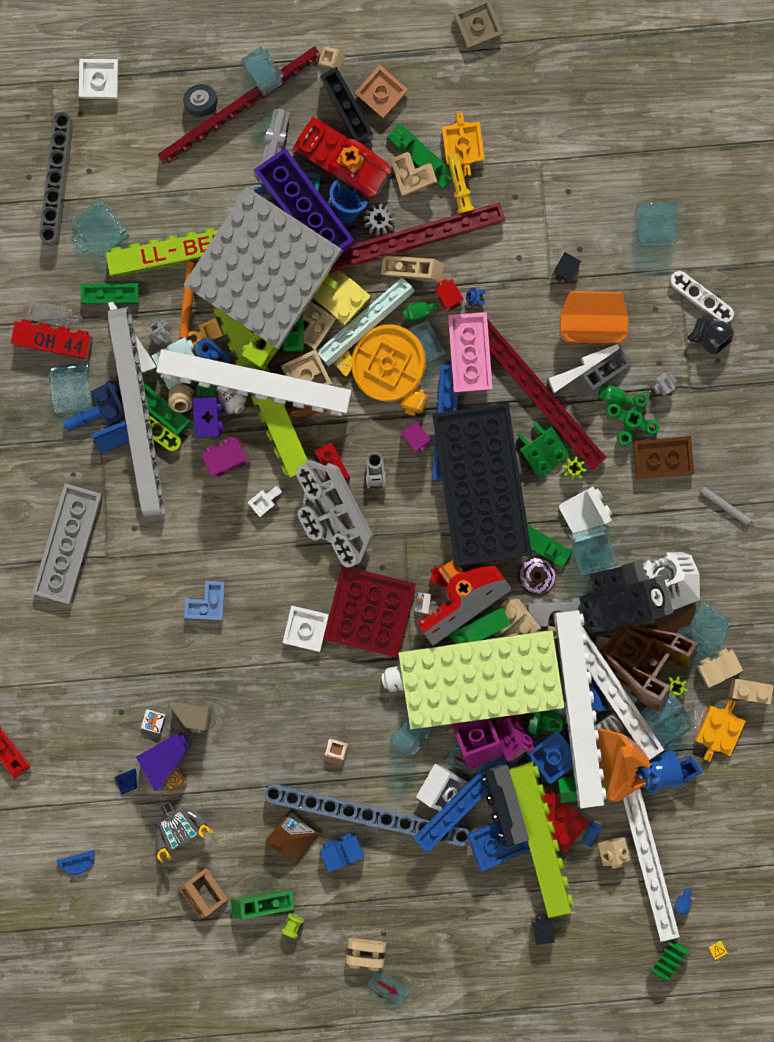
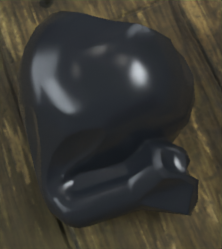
M701 317L697 319L694 329L687 339L695 343L701 342L702 347L707 352L716 355L732 342L734 330L724 321Z

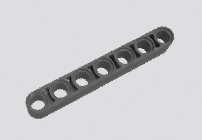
M58 112L53 118L39 237L49 246L56 245L60 239L73 133V121L65 112ZM61 119H68L65 126H59ZM64 137L65 143L57 145V140ZM62 156L63 161L60 164H55V158ZM55 175L61 176L58 183H52V178ZM58 194V200L50 202L51 195ZM50 213H56V218L53 221H48L47 217ZM52 231L54 233L53 238L46 240L45 235Z

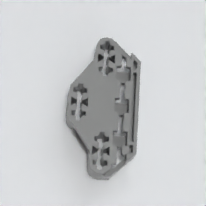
M312 460L305 461L297 469L296 476L305 492L303 506L298 511V518L307 536L312 540L323 538L330 542L340 562L345 567L359 564L363 559L373 534L339 467L330 463L324 466ZM325 471L328 473L330 479L327 481L325 480L328 478ZM334 488L336 489V491H337L339 497L341 498V500H342V502H343V503H341V504H339V505H338L337 503H339L340 500H339V498H338V496H337V494H336ZM346 512H348V514H349V516H350V518H351V520H352V522H353V524H354V526H355V527H353V528H351V529H350V526H352V523L350 522V520H349V518H348Z

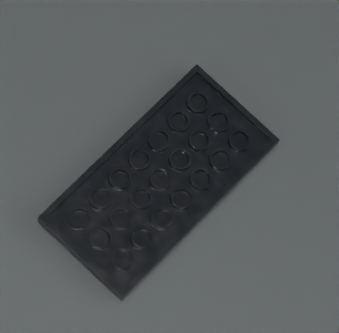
M509 402L432 414L455 567L532 555Z

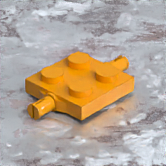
M456 111L457 123L442 127L446 165L449 166L447 156L459 153L463 175L467 177V174L471 176L470 164L485 161L480 122H464L463 111Z
M729 699L725 709H718L709 705L694 739L708 748L703 759L711 762L714 752H722L731 756L746 722L732 713L737 702Z

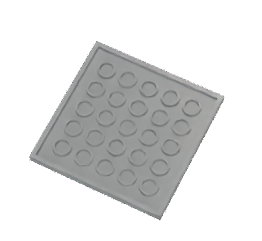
M246 187L185 281L184 286L279 349L343 250Z

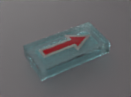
M453 745L445 763L472 777L487 764L484 763L468 769L461 749Z
M381 970L375 971L367 984L369 988L399 1007L410 991L408 987Z

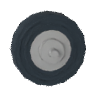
M198 84L185 92L183 103L190 115L203 117L211 114L216 109L218 99L212 87L206 84Z

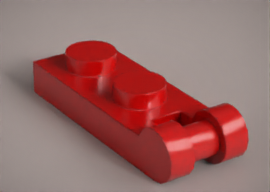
M0 726V761L11 776L16 779L22 771L30 769L31 765ZM15 760L19 762V765L16 767L12 764Z

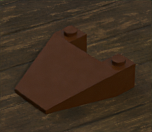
M628 625L615 630L603 648L602 654L638 699L646 706L660 712L669 698L670 686L658 680L670 660L688 669L697 654L698 643L681 634Z

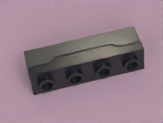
M500 764L482 770L483 776L480 778L483 787L487 789L488 795H486V800L493 810L491 817L493 823L498 827L497 838L499 843L510 847L528 841L529 837L508 765Z

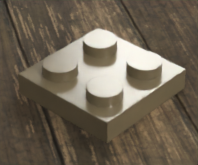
M490 0L480 1L453 13L467 49L503 35Z

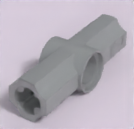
M274 109L270 128L267 129L264 145L266 146L262 163L284 149L290 112L283 109Z

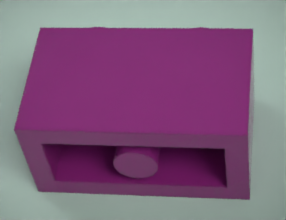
M417 421L401 432V436L414 453L417 451L422 453L430 446L428 443L431 439Z

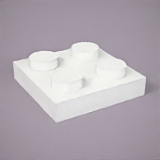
M79 59L80 99H118V59Z
M291 606L283 643L320 652L329 614Z

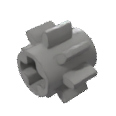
M161 320L160 323L155 321L149 328V338L158 345L161 342L167 343L173 335L172 327L164 320Z
M663 373L653 380L656 385L652 388L656 394L661 392L665 396L676 388L674 386L676 379L672 374L667 376L666 373Z

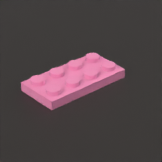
M487 312L448 315L454 393L492 390Z

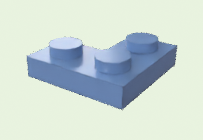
M205 581L204 600L185 599L184 618L223 620L225 582Z

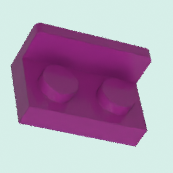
M509 716L495 728L508 762H513L524 752L532 753L535 751L532 739L527 732L526 724L522 719Z

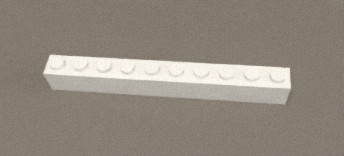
M161 349L156 371L164 379L172 380V377L180 378L179 382L187 384L195 381L199 382L198 386L210 388V385L218 386L217 390L229 392V389L236 390L238 395L248 396V393L255 394V398L266 400L269 397L273 398L275 403L285 404L286 401L292 402L293 406L298 408H304L306 405L312 407L313 411L323 413V410H329L331 415L342 417V414H347L352 392L344 388Z
M579 610L554 613L578 806L580 808L604 805L603 800H606V791L601 785V780H604L603 770L599 769L598 761H601V752L596 746V742L599 741L598 731L594 730L593 722H596L595 710L592 711L591 703H594L593 692L589 691L591 674L587 672L586 664H589L588 653L584 652L586 635L582 633L581 626L584 625L583 614L579 613Z

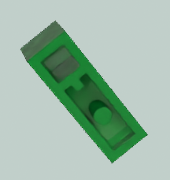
M502 607L456 629L449 634V637L453 644L480 641L510 626L511 623Z
M285 890L231 898L232 917L244 920L294 910L293 891Z

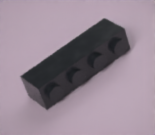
M335 67L320 75L321 83L351 138L361 144L373 140V132L338 68Z

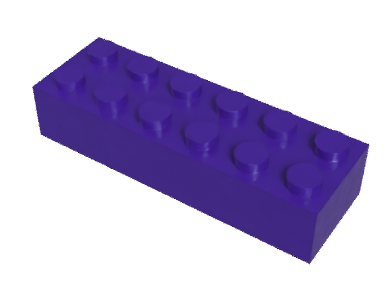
M286 148L254 169V177L278 208L343 250L341 254L354 246L352 236Z

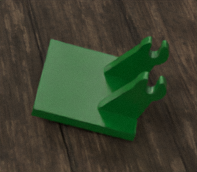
M535 421L532 424L541 436L531 443L526 440L521 432L517 436L525 445L520 449L536 475L541 478L570 455L552 427L544 431Z

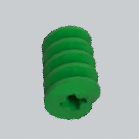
M673 939L675 941L674 944L667 943L671 948L670 950L663 949L666 956L659 954L661 962L654 961L657 968H649L664 981L665 979L672 981L670 973L677 974L674 967L681 968L682 966L679 961L686 962L684 955H691L690 951L675 939Z

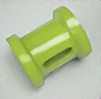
M290 913L288 914L287 924L285 928H282L281 932L286 936L296 939L298 937V929L301 923L304 922V919Z

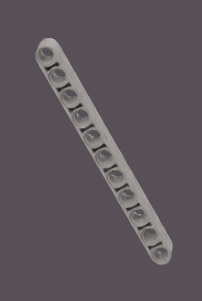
M128 307L109 310L108 321L141 511L145 518L164 515L165 504L132 313Z

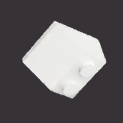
M435 764L416 797L429 807L440 811L469 781Z

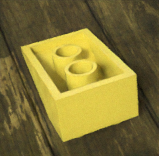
M338 270L328 273L327 276L338 282L336 289L333 290L322 284L313 296V299L328 313L337 318L345 327L370 300V295L352 279Z

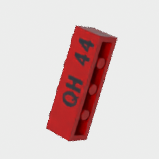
M21 319V322L15 321L10 344L89 360L93 337L89 335V332L77 330V333L70 332V328L63 326L55 329L51 328V324L41 322L40 325L32 324L33 321Z

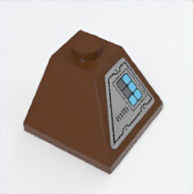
M290 809L269 834L265 842L278 853L296 863L320 832Z

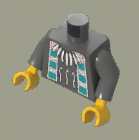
M171 802L161 807L165 818L159 821L156 830L157 857L163 863L162 858L167 855L170 861L171 855L168 853V850L171 852L198 835L207 839L205 832L208 831L210 834H213V830L207 827L201 814L184 807L175 811Z

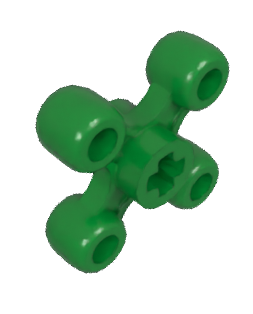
M640 392L634 396L633 407L629 411L622 410L615 403L608 405L605 410L607 417L620 419L624 424L622 432L616 438L620 446H628L632 442V432L636 428L643 429L646 434L651 436L656 435L660 430V425L657 421L645 420L642 417V409L649 402V398L645 393ZM639 397H642L644 399L643 403H639ZM614 408L616 410V414H612L610 412V409ZM631 414L633 417L636 416L637 420L634 421L635 424H633V422L630 423L628 421V419L631 418ZM650 425H654V431H651L649 429ZM623 435L627 437L626 442H623L621 439Z

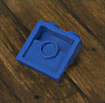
M553 732L543 741L534 745V752H526L528 754L526 757L527 761H533L534 765L538 766L540 778L543 782L548 781L551 784L573 768L571 747L560 732Z

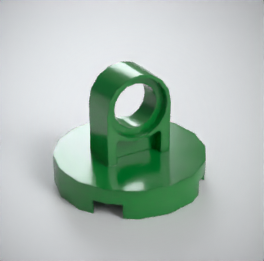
M549 710L534 712V718L530 720L529 734L538 737L543 729L560 732L565 724V718L561 714ZM551 720L557 721L560 725L554 724Z

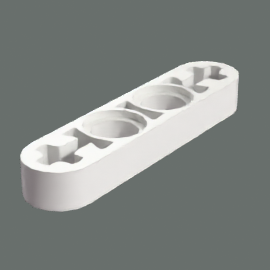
M677 271L671 275L670 285L711 317L726 323L733 319L734 311L729 305L686 273ZM679 276H682L681 281L683 283L687 284V282L689 281L691 284H689L684 291L682 289L684 285L682 283H679L678 285L675 284L676 279L674 277L678 278ZM694 286L699 289L697 297H692L689 294L690 287ZM706 298L714 300L713 308H707L704 305ZM718 304L721 305L719 310H721L722 312H724L725 310L728 311L727 315L729 316V318L726 317L722 319V313H720L719 311L713 313V311L718 307Z

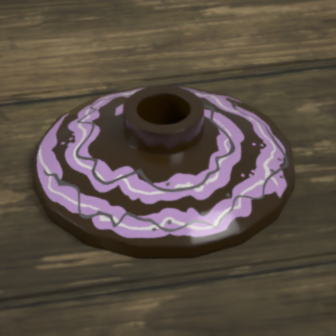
M532 557L525 560L518 571L520 586L526 592L533 595H541L548 592L556 580V572L553 565L541 557ZM536 572H539L541 574V577L538 580L534 578V574Z

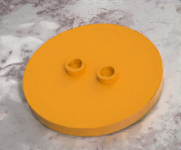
M381 325L371 329L358 341L352 354V374L356 384L366 395L379 401L393 402L405 398L417 389L426 370V355L420 340L408 329L397 325Z

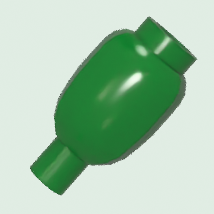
M416 302L408 305L406 310L402 312L406 322H417L427 318L432 311L438 310L436 302L432 304Z
M606 385L599 388L598 397H601L606 403H615L617 405L625 403L631 405L633 402V398L626 396V393L618 387Z

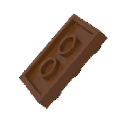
M691 436L633 441L636 479L694 474Z

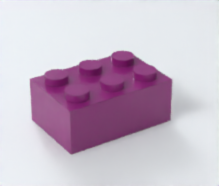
M230 437L222 441L223 445L219 447L213 445L204 449L205 453L201 455L212 477H221L251 463L239 439Z

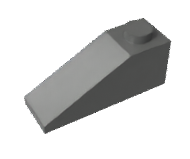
M620 349L571 383L581 398H583L629 367L631 363Z

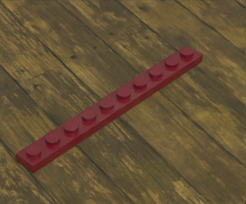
M315 46L158 153L157 155L163 165L175 161L177 155L181 152H188L197 141H204L213 130H220L229 119L231 121L236 119L240 115L239 112L245 108L246 110L252 108L258 99L268 97L274 88L284 86L290 77L300 75L303 72L302 69L306 66H313L320 57L318 49Z
M500 202L356 243L338 257L329 273L505 222V216Z
M487 319L490 353L591 470L595 469L607 457Z

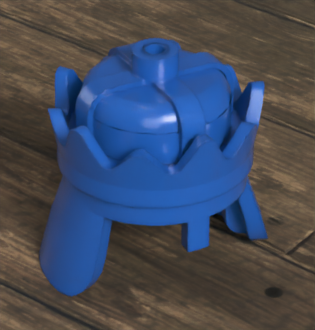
M336 180L331 185L330 198L326 203L344 226L348 222L353 223L357 217L359 218L360 211L366 207L368 202L360 201L355 188L353 191L341 189V181Z
M671 749L657 758H651L649 760L650 768L639 767L640 775L638 777L644 778L646 783L644 786L647 790L652 791L651 795L664 788H683L682 769L676 754Z

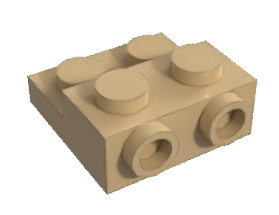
M316 349L281 366L285 376L332 386V382Z
M507 599L501 604L511 625L494 633L496 638L535 633L541 630L519 599Z

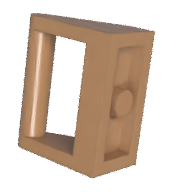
M207 867L178 887L199 919L206 917L228 900ZM201 876L205 878L219 899L218 902L210 907L206 905L192 884Z

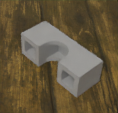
M562 598L551 599V603H543V599H533L532 603H527L528 612L540 627L549 626V616L557 610L562 612L579 610V613L583 614L579 598H570V602H562Z

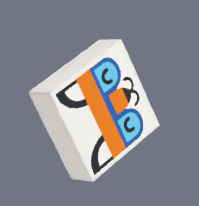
M417 592L414 611L428 613L431 594Z
M147 709L141 728L160 733L165 714Z

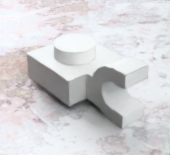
M278 486L274 487L267 494L262 490L248 503L258 516L261 517L275 506L272 500L281 494L282 490Z

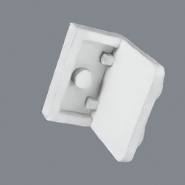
M591 487L559 505L564 519L576 538L612 521L610 518L612 513L607 505L604 507L601 501L603 496L598 488Z

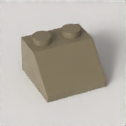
M180 699L170 701L169 706L185 728H190V732L201 733V731L208 728L212 704Z

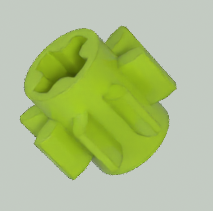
M577 457L572 462L567 458L568 464L562 466V468L566 469L564 476L569 474L571 480L576 475L581 479L580 473L586 471V469L582 468L584 461L578 462ZM576 464L579 470L573 474L569 466Z
M676 676L675 680L668 677L669 682L667 685L670 686L669 694H672L671 699H675L676 695L683 698V691H688V689L684 688L686 681L680 682V676ZM673 683H675V684H677V685H680V686L677 687V688H678V691H677V692L674 691V690H671V689H673V685H672Z

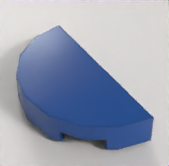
M95 850L56 861L65 872L72 875L81 874L87 871L93 864Z

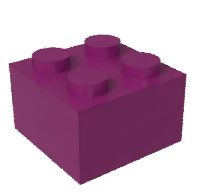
M491 718L467 721L453 726L468 769L504 756Z

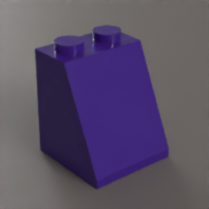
M177 733L136 757L154 791L165 786L191 750L189 746L191 741L186 734Z

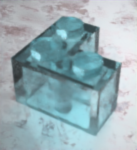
M259 47L242 58L245 71L254 85H257L263 96L283 84V74L278 66L274 67L273 58L268 50L264 52L263 48Z
M408 717L390 737V742L406 757L410 754L414 756L420 749L421 739L424 738L426 740L432 734L431 728L433 726L410 729Z

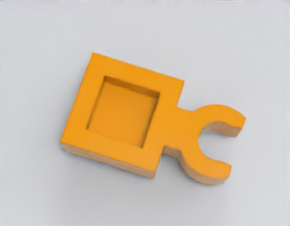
M217 318L198 325L200 331L195 330L188 333V336L194 334L197 336V341L193 342V345H196L202 339L213 341L224 336Z

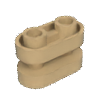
M358 938L348 939L347 948L353 949V951L346 954L345 963L349 964L350 968L359 969L362 966L368 967V970L379 971L380 968L384 967V958L379 957V953L386 951L385 942ZM360 951L372 952V954L363 955L360 954Z

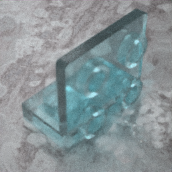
M89 365L50 368L48 380L55 412L93 408L88 382Z
M701 601L698 604L691 624L678 630L677 634L697 642V652L706 658L719 652L730 621L705 601Z

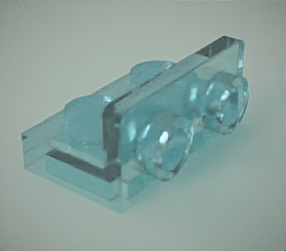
M428 320L408 329L423 345L426 364L446 354Z

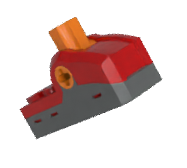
M313 116L292 148L293 154L334 180H340L342 185L353 191L355 188L357 190L356 194L369 202L375 201L391 177L389 163L354 139L346 138Z
M453 559L438 569L447 581L446 595L451 603L448 605L443 603L436 608L437 613H429L418 621L417 624L431 644L435 645L512 589L496 566L479 567L463 572L460 566L455 567ZM460 583L467 584V591L465 593L458 591Z

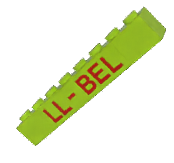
M215 228L205 229L204 233L201 234L190 232L181 238L170 236L166 238V241L161 242L158 239L150 240L147 242L148 244L141 246L140 243L129 245V248L121 249V247L111 248L110 252H106L110 276L115 278L199 261L218 230H215Z

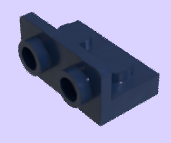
M108 380L106 384L90 391L108 426L125 418L123 402L118 395L121 391L116 382L112 383Z

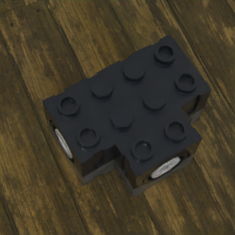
M642 560L610 567L590 574L594 592L579 597L589 634L651 621L673 613L664 576L646 578Z

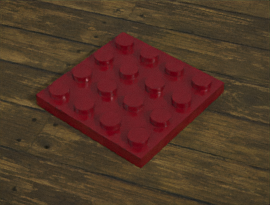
M342 565L323 640L398 658L416 583Z

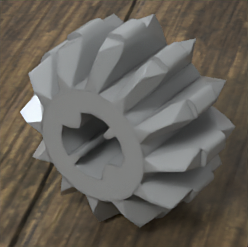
M379 203V209H376L375 205H371L372 211L367 209L365 213L368 216L363 217V221L368 222L364 225L365 229L371 227L369 234H373L376 230L377 237L380 236V231L387 235L386 228L392 231L393 227L390 224L396 222L395 219L391 218L394 216V212L387 213L390 207L386 206L383 210L381 203ZM377 216H381L382 220L385 221H381V224H377V221L374 219H377Z
M612 711L603 715L594 723V730L601 728L620 733L625 726L616 712Z

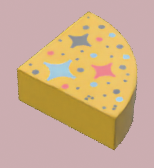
M348 350L333 362L345 377L348 376L352 368V357Z

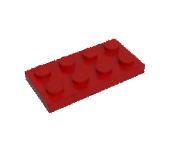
M538 779L539 785L542 784L544 787L545 796H542L543 801L548 803L550 814L547 815L548 820L552 821L554 825L553 839H557L559 848L566 852L589 824V821L566 802L561 803L560 797Z

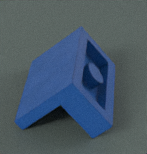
M126 421L91 434V438L95 440L100 454L130 443Z

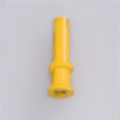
M459 153L449 155L447 158L456 191L453 195L457 199L459 207L457 211L462 213L474 210L469 196L471 192L466 188Z

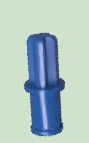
M98 406L82 413L79 411L77 415L63 420V424L67 431L81 425L85 426L87 422L101 417V411Z

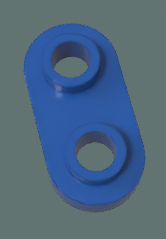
M202 339L196 343L195 352L200 358L216 361L218 357L221 362L230 364L229 355L212 340ZM202 346H205V352L202 351Z

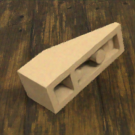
M386 256L383 257L381 275L439 283L442 281L444 264L435 259Z

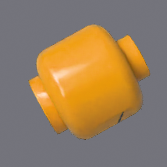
M417 388L401 399L400 406L405 409V414L415 416L416 413L424 412L428 397L425 395L424 390Z

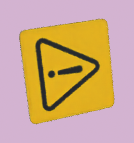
M721 941L709 947L715 960L727 954Z

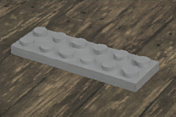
M64 483L32 594L66 604L71 603L102 498L101 493Z

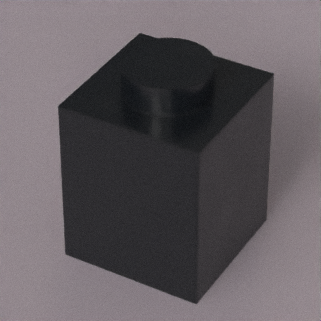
M564 252L552 273L555 276L554 279L559 283L564 284L566 282L569 284L581 261Z
M547 914L535 915V918H531L535 944L555 943L551 917L548 918Z

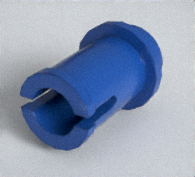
M593 821L587 825L588 829L581 840L588 847L593 846L598 833L602 832V826Z

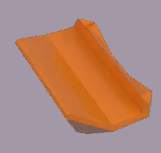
M570 291L560 313L559 336L566 342L582 345V343H600V345L622 343L628 338L629 320L622 292Z
M599 728L597 729L599 741L596 742V746L601 752V761H598L599 769H602L604 774V780H601V785L607 791L606 798L609 801L618 802L646 784L644 778L638 777L636 771H638L637 768L639 766L650 768L649 757L646 756L640 745L625 735Z

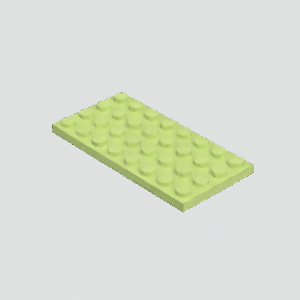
M553 630L399 652L410 729L565 707Z

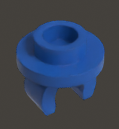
M472 287L466 294L469 306L484 305L485 301H481L479 298L480 295L486 294V291H479L478 288Z

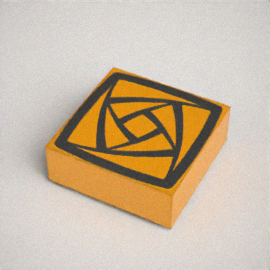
M177 768L165 786L171 793L187 781Z

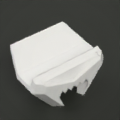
M667 552V557L665 556L663 559L653 561L652 563L650 560H647L643 563L646 578L664 576L673 610L700 600V577L691 555L683 552Z

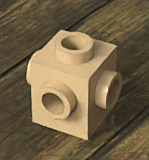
M625 837L610 838L598 843L603 866L619 868L623 866L624 862L630 860Z

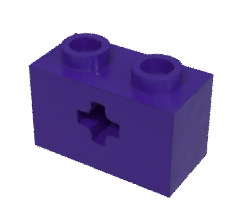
M216 397L193 399L195 437L197 439L220 437V433H223V422L219 421V413H222V403L218 402ZM207 413L213 416V419H210V423L204 419V417H207Z

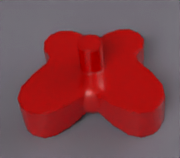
M444 565L431 568L432 576L430 577V583L437 584L439 587L447 586V581L438 570Z

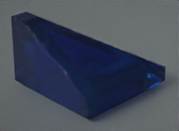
M135 768L114 777L121 794L137 789V772Z

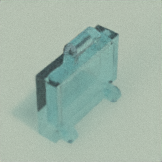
M100 199L71 221V225L76 231L79 230L73 239L76 246L82 253L95 249L93 251L101 258H104L106 252H110L111 248L117 247L130 236ZM84 236L90 244L86 246L80 237Z

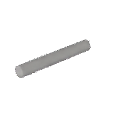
M706 487L701 489L700 493L745 525L750 523L751 519L725 500Z

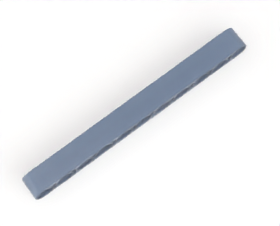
M271 784L265 791L266 800L273 804L414 836L420 831L418 828L420 824L428 823L431 820L279 784ZM276 789L279 792V796L271 798L269 790ZM290 793H295L298 797V800L296 802H290L287 798V795ZM313 797L316 799L317 804L310 807L307 805L306 799ZM333 802L336 808L333 811H328L325 808V804ZM346 806H351L354 808V813L346 815L343 809ZM365 810H370L373 813V817L371 819H364L362 813ZM385 814L390 815L392 818L388 824L381 821V817ZM408 819L411 824L409 827L403 828L400 826V821ZM454 825L440 842L465 846L469 843L468 838L466 837L465 840L460 841L456 838V835L461 831L468 834L469 830L466 827Z

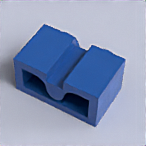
M347 833L341 836V840L337 842L330 840L322 844L323 847L320 848V853L328 872L364 858L365 855L356 834L351 835V833Z

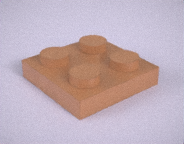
M379 65L357 89L354 95L380 118L384 119L405 96L408 89Z

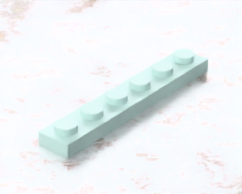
M403 278L399 279L317 351L318 356L329 367L414 293L413 287Z

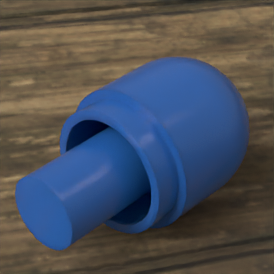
M685 888L683 895H679L675 903L677 914L686 915L690 911L692 890Z

